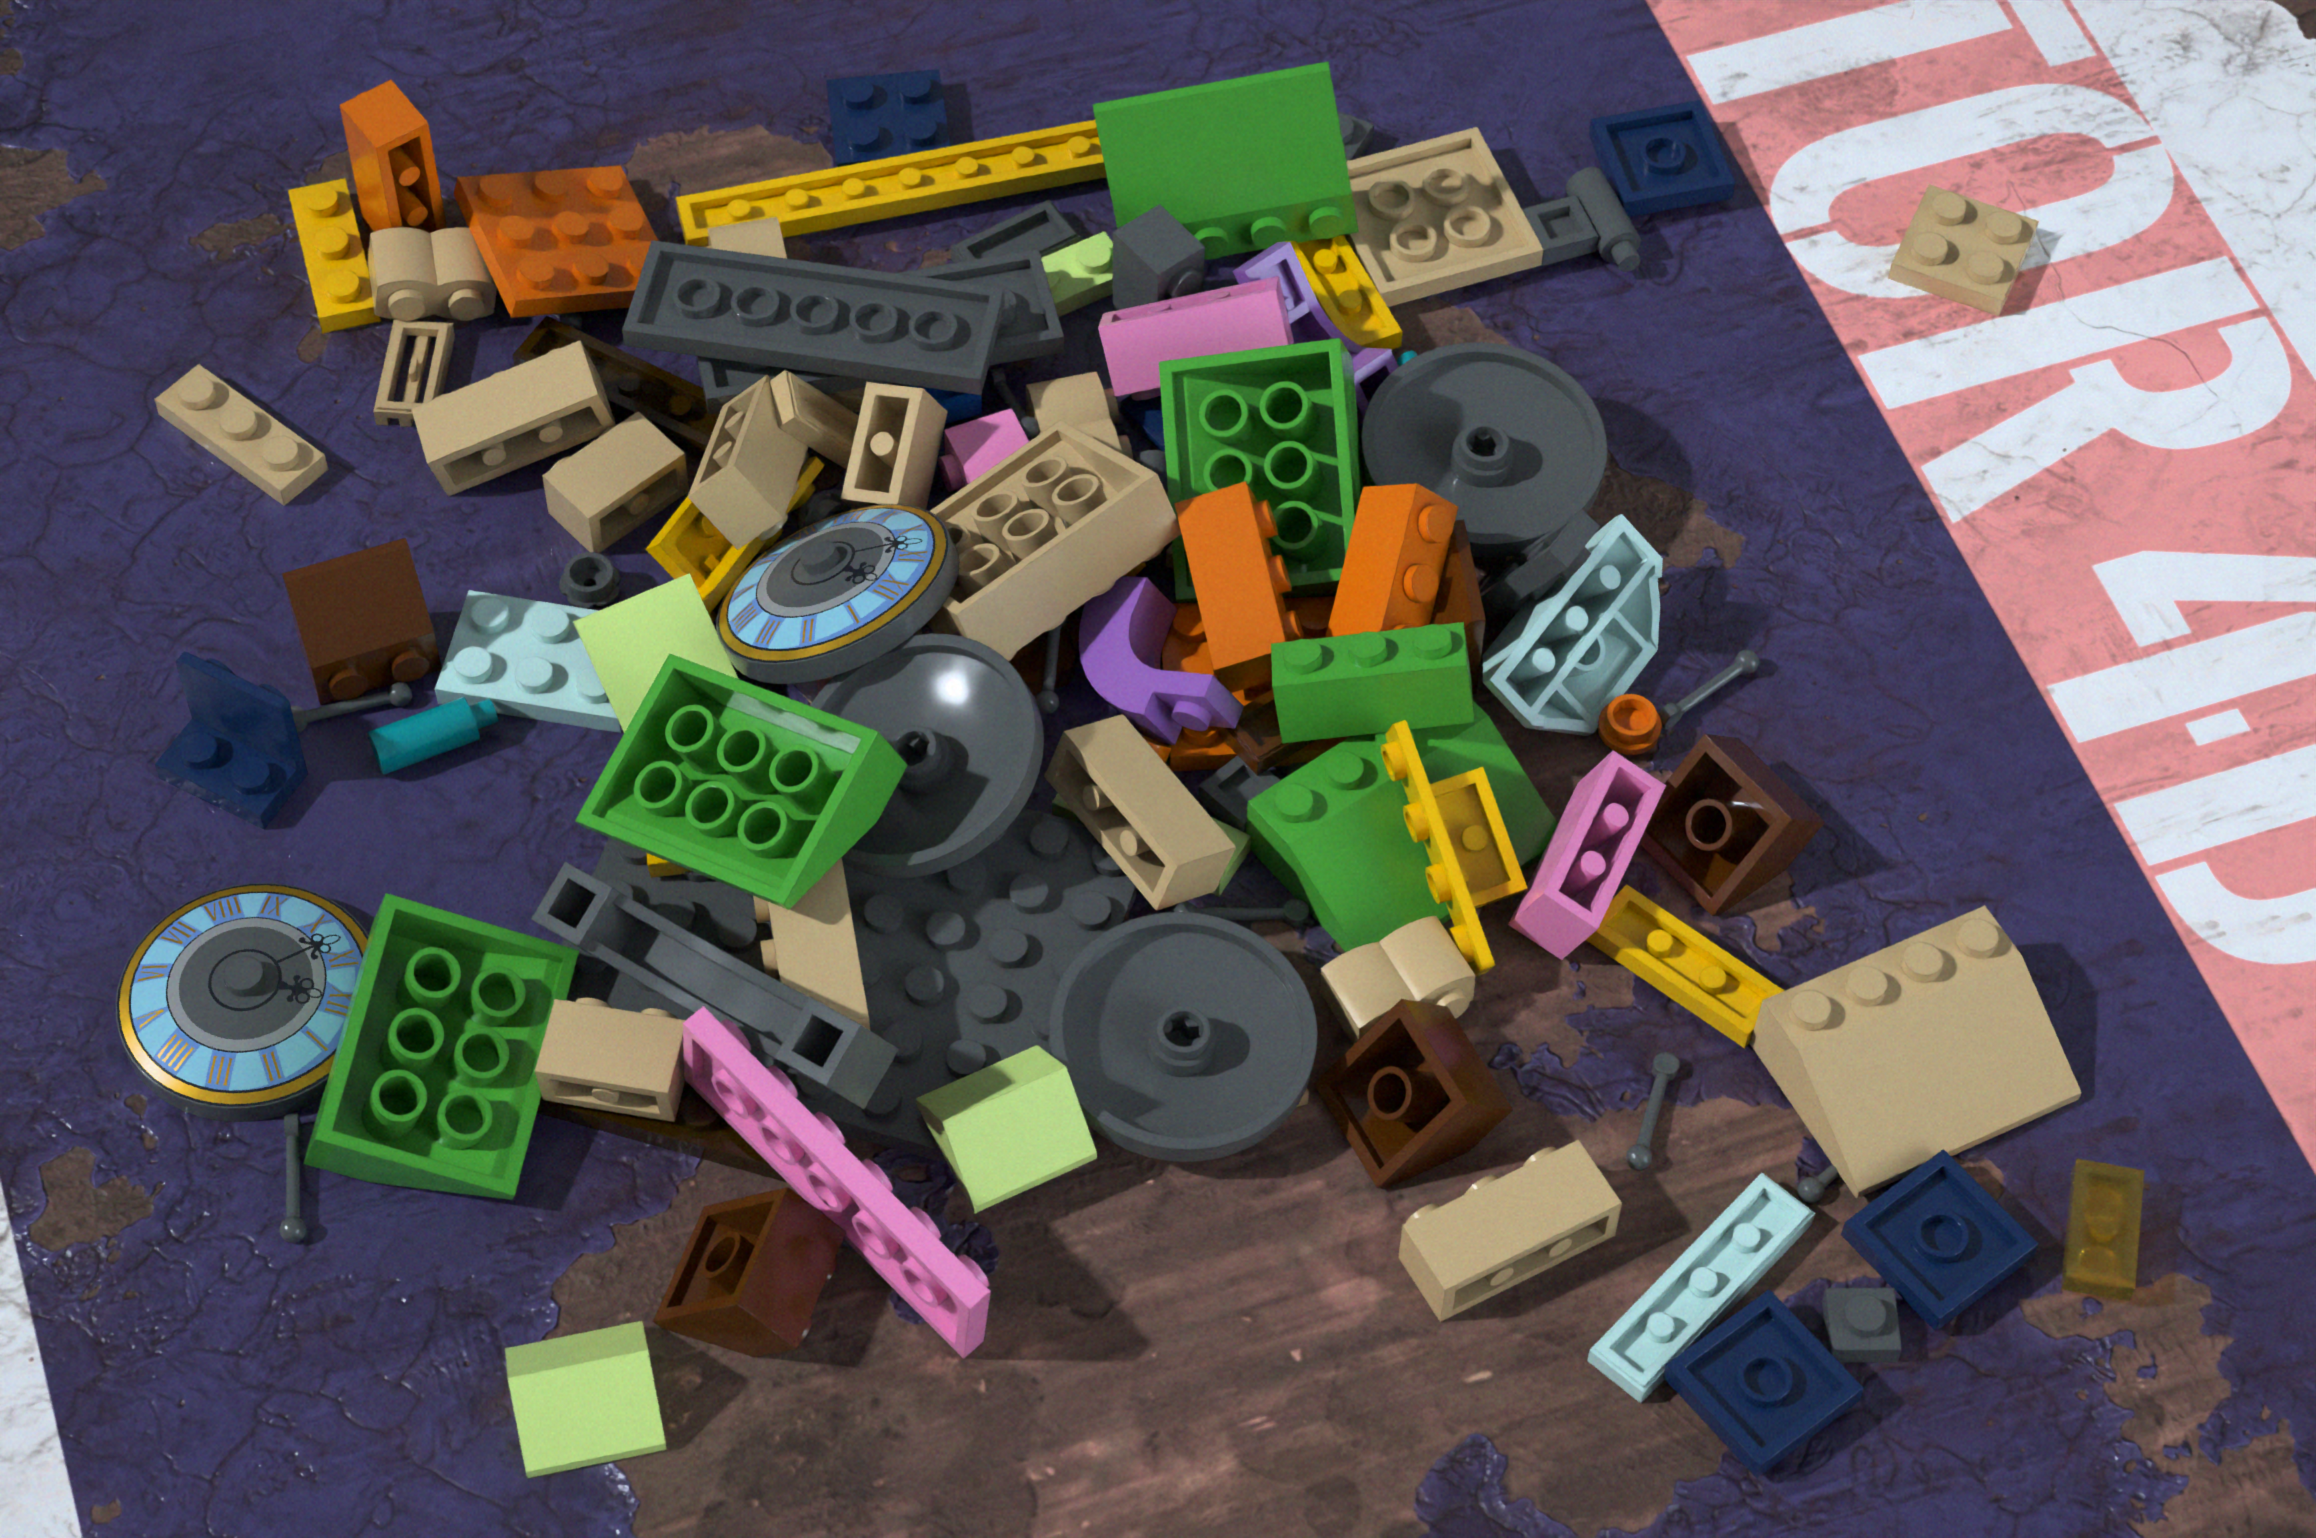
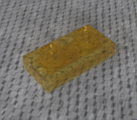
M2076 1159L2071 1172L2062 1290L2130 1302L2136 1285L2144 1170Z

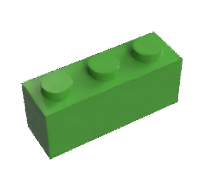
M1464 622L1441 625L1431 624L1423 627L1362 632L1359 634L1317 639H1299L1271 644L1272 688L1282 744L1387 732L1392 724L1402 720L1407 721L1409 729L1475 722Z

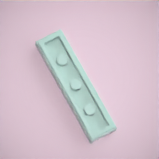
M1761 1173L1589 1350L1587 1361L1639 1403H1642L1664 1380L1663 1375L1666 1364L1706 1336L1812 1225L1815 1212L1765 1174Z

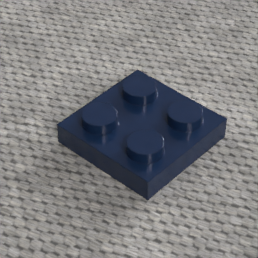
M939 69L826 79L836 167L951 146Z
M1700 100L1591 119L1590 139L1604 174L1628 217L1733 199L1735 181Z
M1944 1149L1845 1221L1841 1236L1895 1289L1935 1332L2035 1256L2039 1245Z
M1770 1289L1666 1364L1663 1378L1756 1478L1859 1402L1864 1390L1863 1386Z

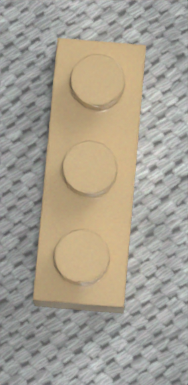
M200 364L196 365L154 399L158 414L283 506L288 504L328 470L325 454Z

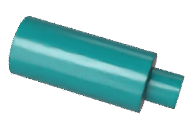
M461 697L368 731L367 736L376 762L382 774L385 775L480 740L478 729L497 723L499 720L490 698L469 705L465 697Z

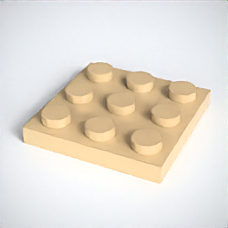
M1478 127L1347 161L1359 232L1344 236L1387 307L1542 265L1544 249Z

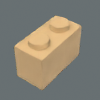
M866 383L841 494V500L852 509L880 504H905L926 510L948 413L926 390L907 386Z
M639 411L620 424L608 427L596 440L574 455L562 458L550 471L542 475L548 513L589 552H602L689 492L685 453Z
M579 998L575 1002L555 999L535 1068L543 1100L675 1122L685 1084L683 1022L686 1020H681L674 1014L661 1009L649 1008L642 1010L641 1013L615 1009L608 1003L594 998Z

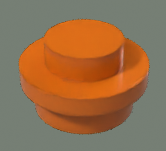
M1624 694L1613 699L1603 708L1598 721V733L1604 744L1615 752L1625 755H1638L1652 749L1657 744L1662 729L1661 718L1654 705L1645 697L1636 694Z

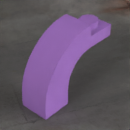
M1277 242L1233 270L1238 284L1279 276L1294 344L1335 338L1342 340L1353 358L1358 430L1362 431L1365 413L1371 398L1382 382L1399 366L1391 349L1363 347L1351 341L1339 331L1318 303L1291 243Z
M1122 576L1115 581L1110 590L1088 600L1083 609L1079 629V653L1085 675L1092 687L1120 715L1123 714L1139 733L1161 743L1175 745L1183 726L1196 731H1205L1208 726L1235 729L1244 706L1214 675L1160 670L1162 648L1178 609L1148 578Z

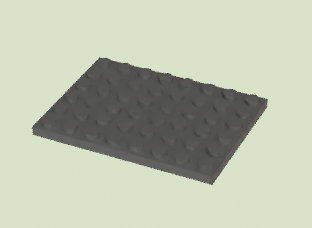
M1023 807L1010 826L981 852L949 869L919 877H880L855 870L843 864L869 1015L870 1031L899 1049L865 1109L751 1046V1051L749 1052L765 1068L774 1065L782 1070L794 1084L798 1093L797 1099L813 1115L817 1112L827 1115L837 1125L842 1134L948 1164L916 1105V1098L1033 1046L1038 1045L1049 1053L1050 1010L1055 991L1065 970L1076 955L1091 941L1109 929L1127 922L1139 890L1081 822ZM608 838L592 876L765 974L760 941L773 939L770 921L757 923L753 895L693 871L685 872V874L651 878L647 866L646 852ZM563 941V946L579 950L566 1001L575 1002L579 998H594L608 1003L615 1009L639 1013L649 1008L661 1009L674 1014L681 1020H687L694 1014L568 941Z

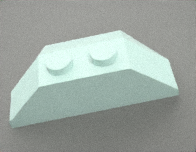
M1623 514L1614 517L1595 533L1585 545L1591 552L1587 561L1567 580L1559 576L1556 582L1538 599L1534 600L1530 596L1483 654V683L1525 728L1582 736L1593 734L1598 728L1599 716L1603 708L1613 699L1626 692L1658 650L1660 619L1658 578L1662 577L1663 558Z

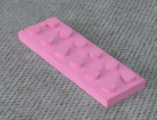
M703 1006L683 1022L684 1079L802 1198L845 1230L844 1240L963 1359L966 1358L984 1341L991 1291L988 1289L989 1281L982 1269L964 1254L957 1258L939 1240L941 1234L937 1226L924 1211L915 1206L908 1210L891 1193L893 1187L886 1174L869 1159H864L860 1162L844 1146L845 1139L837 1125L822 1112H817L813 1115L797 1099L798 1093L794 1084L782 1070L774 1065L765 1068L749 1052L751 1051V1046L748 1039L732 1021L723 1019L719 1022Z

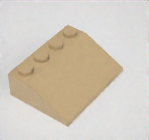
M1058 421L930 510L945 524L958 550L960 562L959 573L953 590L941 608L926 624L935 634H951L976 640L989 646L1009 662L1019 649L1043 632L1058 627L1071 612L1092 597L1099 596L1110 590L1116 580L1140 563L1158 556L1164 549V546L1181 535L1178 519L1158 474L1064 421Z
M1986 906L1764 999L1750 1040V1045L1826 1156L1836 1167L1856 1199L1908 1176L1943 1149L1950 1156L1956 1155L2077 1101L2082 1093L2021 953Z

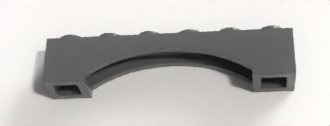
M566 861L531 920L689 1011L695 1013L704 1006L719 1022L723 1019L732 1021L743 1032L751 1046L862 1109H865L899 1050L859 1023L751 967Z

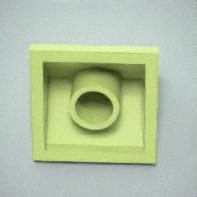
M1038 1045L916 1098V1105L974 1214L1097 1159V1151L1067 1067Z
M643 1321L505 1348L507 1378L527 1478L667 1450Z

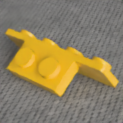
M817 456L808 458L801 467L796 481L799 487L790 499L786 510L787 514L802 506L814 493L815 486L812 482L824 467V464ZM687 496L647 546L646 550L673 579L690 573L712 622H714L717 614L713 609L723 596L726 595L735 580L747 568V565L754 556L767 550L777 541L783 532V528L767 540L761 541L756 537L737 550Z
M1402 720L1392 724L1385 734L1387 743L1381 745L1384 765L1393 782L1402 781L1410 803L1403 806V814L1408 831L1415 843L1424 842L1432 864L1425 867L1429 889L1437 904L1446 902L1454 927L1448 928L1447 933L1476 975L1475 977L1487 973L1495 966L1475 909L1523 893L1528 888L1484 768L1480 767L1429 784L1407 721Z

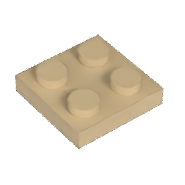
M1929 184L1891 263L1888 279L1999 316L2035 238L2039 221Z

